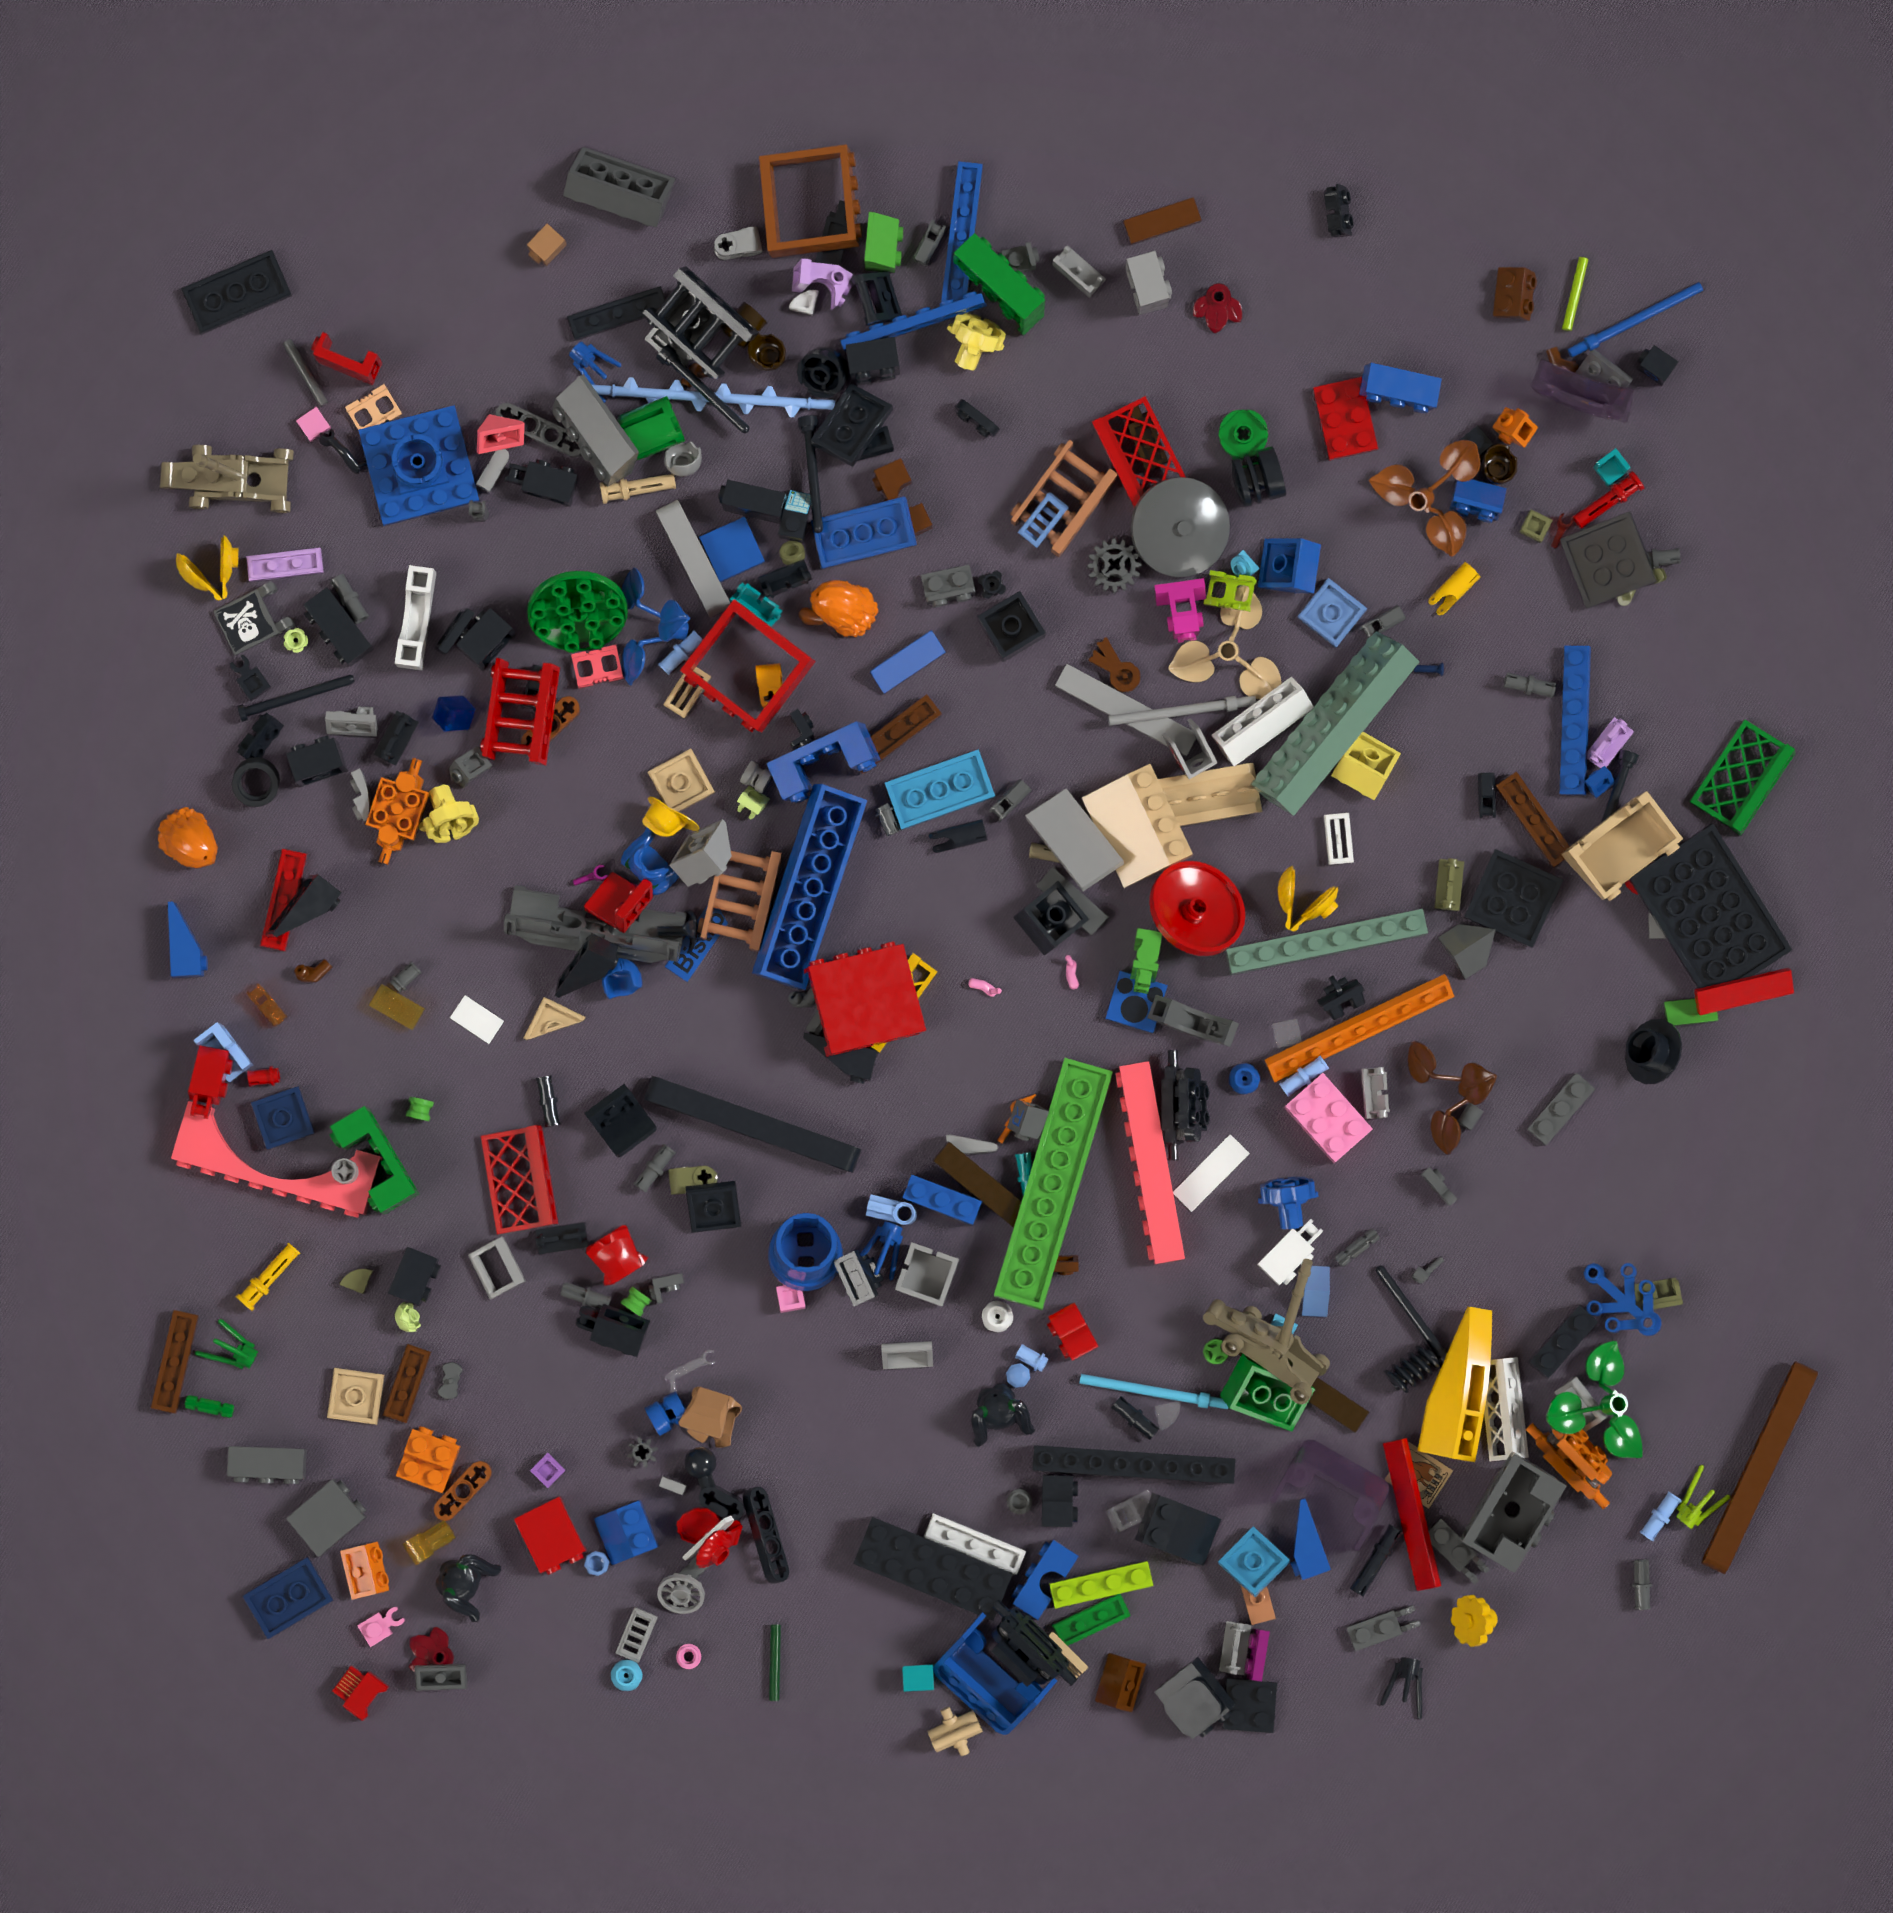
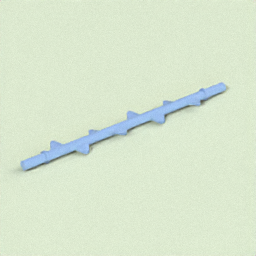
M629 377L623 387L615 386V384L613 386L592 385L598 395L646 398L648 403L668 396L670 400L692 401L696 411H702L706 403L709 402L698 391H684L679 380H675L669 389L639 388L633 377ZM722 383L715 393L724 403L739 404L744 414H749L754 405L785 407L789 417H794L800 408L832 410L835 406V400L811 399V397H777L772 386H767L762 395L731 394L727 384Z

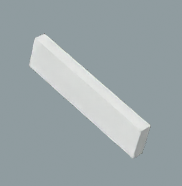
M934 1513L924 1534L925 1538L1016 1575L1026 1553L1025 1550Z

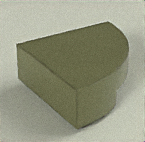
M368 1269L354 1270L342 1279L340 1285L364 1294L373 1271Z

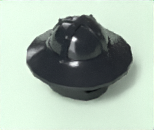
M1651 1019L1641 1024L1628 1037L1625 1062L1627 1070L1634 1080L1645 1085L1658 1084L1666 1080L1676 1070L1682 1053L1680 1033L1673 1024L1663 1019Z

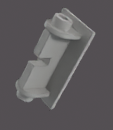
M1384 1067L1361 1069L1365 1119L1388 1117L1387 1112H1390L1388 1094L1382 1095L1381 1091L1387 1090V1072H1384Z
M1226 1621L1219 1671L1244 1675L1251 1625Z

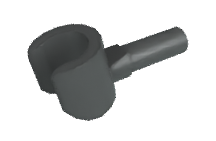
M1440 1256L1426 1270L1418 1267L1411 1278L1420 1284L1424 1283L1433 1270L1444 1262V1259Z

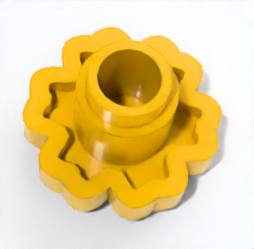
M1465 1595L1462 1598H1458L1457 1607L1452 1608L1451 1623L1455 1626L1454 1635L1461 1644L1468 1643L1470 1647L1485 1644L1487 1642V1635L1491 1634L1493 1628L1497 1625L1496 1612L1490 1608L1484 1598H1476L1475 1595Z

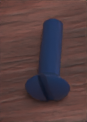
M1441 662L1439 665H1417L1414 668V672L1439 673L1442 677L1444 674V664Z

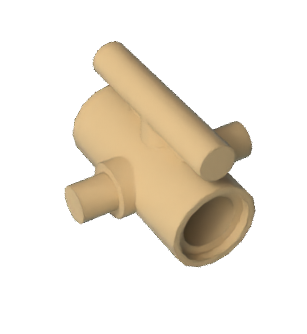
M950 1707L941 1709L940 1712L944 1718L942 1720L943 1724L927 1731L935 1751L939 1752L954 1746V1748L958 1749L960 1756L967 1755L970 1752L966 1745L968 1743L967 1739L983 1732L974 1711L972 1710L957 1717L955 1714H952Z

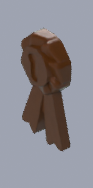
M1105 637L1103 642L1096 643L1105 657L1094 650L1093 656L1089 658V662L1110 672L1111 685L1119 692L1133 691L1140 683L1139 669L1131 662H1121L1108 638Z

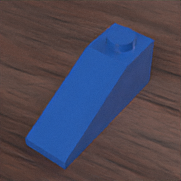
M173 901L168 902L171 977H204V971L208 970L207 956H203V951L177 904Z
M1305 1498L1299 1500L1293 1549L1294 1561L1290 1562L1295 1577L1300 1575L1301 1580L1331 1570Z

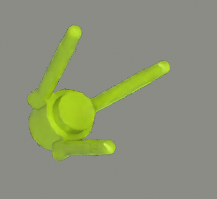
M1703 1465L1699 1466L1682 1502L1676 1508L1680 1511L1676 1517L1690 1529L1695 1524L1699 1526L1706 1517L1730 1499V1495H1726L1702 1513L1700 1511L1701 1508L1715 1493L1712 1489L1696 1506L1692 1503L1686 1506L1704 1469Z

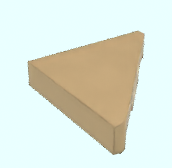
M544 997L524 1039L530 1040L583 1022L586 1017Z

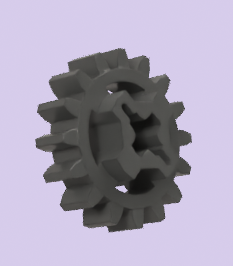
M1112 539L1111 545H1108L1104 540L1102 541L1103 548L1100 549L1095 546L1094 551L1096 555H1089V559L1093 561V563L1087 565V569L1093 570L1089 578L1097 579L1095 582L1096 587L1103 584L1104 592L1109 587L1112 588L1113 594H1116L1118 587H1121L1123 592H1125L1127 583L1131 586L1135 584L1132 577L1139 578L1140 573L1135 571V569L1141 568V563L1135 562L1139 558V554H1132L1134 546L1131 545L1126 548L1124 540L1120 545L1116 544L1115 539ZM1111 550L1121 551L1119 554L1108 553ZM1128 558L1131 563L1130 573H1128L1124 565ZM1099 559L1104 564V569L1101 573H1099L1097 567ZM1120 560L1119 570L1113 569L1108 572L1110 568L1109 562L1116 563ZM1110 578H1119L1121 581L1110 582L1108 580Z

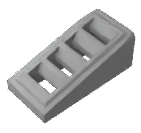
M950 1134L946 1135L947 1142H951L965 1155L998 1151L997 1144Z
M634 1607L616 1654L639 1663L658 1616ZM636 1617L649 1621V1625L646 1626L636 1622ZM632 1626L645 1630V1635L632 1631ZM631 1635L642 1640L641 1645L628 1640V1636ZM626 1644L638 1649L637 1654L623 1649L624 1645Z

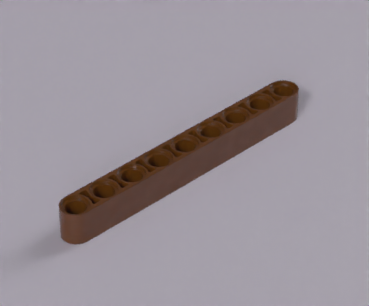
M1794 1361L1707 1547L1701 1564L1724 1575L1726 1574L1815 1383L1818 1371L1797 1361Z

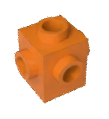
M1505 407L1492 428L1500 434L1498 438L1505 444L1511 445V443L1525 448L1538 429V426L1529 419V415L1519 408L1512 410Z

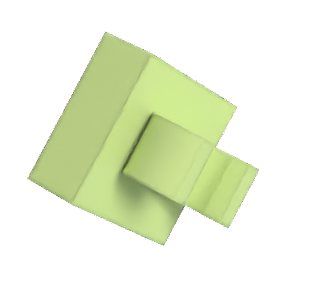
M748 786L737 801L740 803L738 812H741L746 807L751 810L749 819H753L766 807L770 798L755 791L753 787Z

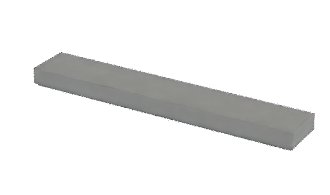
M1066 664L1055 684V687L1109 716L1153 710ZM1169 718L1126 723V725L1165 746L1167 744L1162 734L1166 733L1174 741L1180 754L1184 756L1188 755L1196 740L1192 730Z

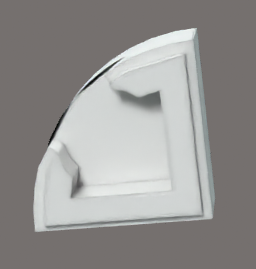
M808 290L799 294L791 301L789 310L813 316L819 291Z

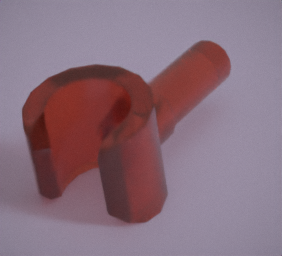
M1564 513L1557 520L1558 529L1551 544V547L1555 549L1565 530H1568L1574 521L1572 517L1569 524H1564L1561 520Z

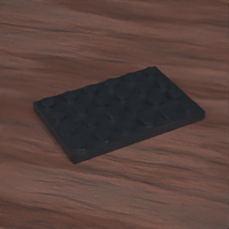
M1714 824L1708 825L1679 844L1680 848L1671 855L1667 856L1665 853L1629 879L1698 989L1753 976L1793 950Z

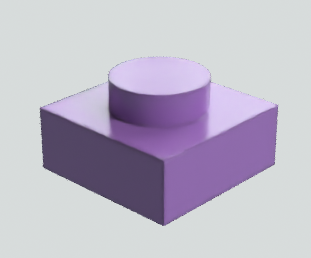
M547 1453L530 1471L549 1488L566 1470Z

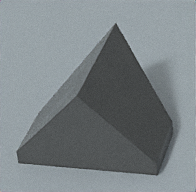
M1458 924L1438 937L1464 979L1469 978L1487 965L1496 929Z

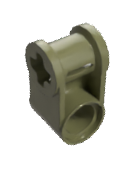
M708 1166L669 1169L671 1195L685 1194V1186L705 1184L704 1181L699 1180V1176L704 1174L703 1171L712 1175V1178L707 1181L708 1184L717 1183L718 1176L716 1171Z

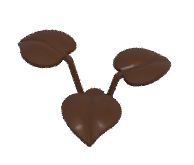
M1413 1041L1408 1052V1068L1414 1080L1419 1083H1426L1431 1077L1433 1079L1460 1082L1458 1091L1464 1099L1447 1109L1445 1113L1441 1110L1436 1111L1431 1119V1133L1436 1145L1445 1154L1451 1155V1152L1457 1147L1461 1135L1459 1123L1455 1117L1450 1116L1451 1113L1467 1102L1473 1105L1481 1104L1492 1090L1497 1075L1473 1062L1464 1066L1461 1077L1435 1074L1433 1071L1436 1068V1059L1433 1053L1421 1042Z

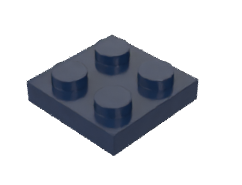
M299 1086L251 1102L267 1150L315 1134Z

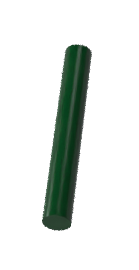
M771 1624L769 1701H779L781 1625Z

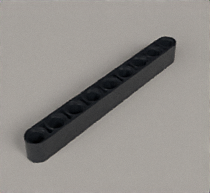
M655 1076L651 1077L644 1096L646 1101L854 1173L862 1150Z

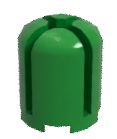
M668 396L625 412L617 418V422L639 451L637 460L685 442L683 432L671 408L672 405Z

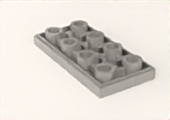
M1064 789L1025 815L1026 820L1082 891H1085L1124 864L1123 859L1067 789Z

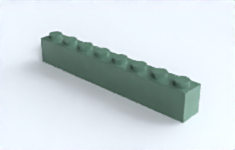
M1423 909L1229 948L1225 952L1230 976L1426 936L1428 931Z

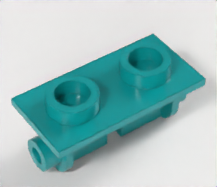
M741 583L737 588V592L729 601L732 602L735 599L772 627L781 617L782 610L779 609L780 606L767 597L760 601L758 599L761 595L760 592L748 583L746 585Z

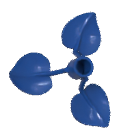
M634 567L627 574L621 589L627 601V609L631 610L636 605L638 608L659 617L661 621L658 626L659 637L640 640L638 643L636 640L631 639L625 646L621 658V668L623 676L629 685H632L633 681L638 678L645 664L643 645L660 641L668 642L671 639L684 640L688 634V621L690 620V617L675 600H668L664 604L661 613L641 604L639 599L644 594V581L638 569Z

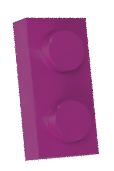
M1254 1628V1634H1250L1248 1647L1251 1649L1250 1659H1246L1244 1667L1247 1679L1262 1682L1270 1631Z

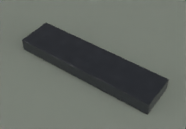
M661 286L567 316L574 340L577 341L647 318L643 314L645 309L654 307L658 310L665 301Z

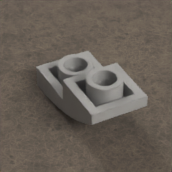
M359 768L351 772L354 779L350 780V783L355 793L361 792L362 795L353 799L355 806L352 809L358 821L363 819L366 823L372 806L371 796L365 776Z

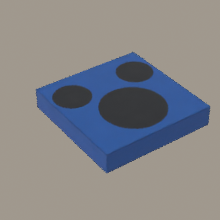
M1120 971L1105 1019L1153 1033L1156 1022L1147 1017L1155 995L1164 997L1168 985L1151 982L1148 994L1134 992L1135 979H1130L1131 974Z

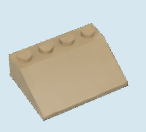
M1151 764L1082 797L1093 823L1124 861V864L1116 869L1124 888L1167 869L1173 864L1192 857L1193 853Z

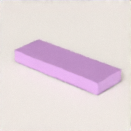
M321 548L246 556L250 582L324 573Z

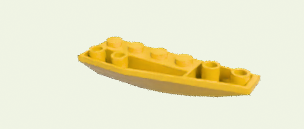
M1467 1306L1426 1402L1418 1445L1419 1452L1475 1462L1488 1390L1492 1341V1310Z

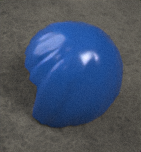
M619 958L614 970L609 969L604 978H602V986L606 997L612 999L618 996H627L642 988L641 973L632 961Z

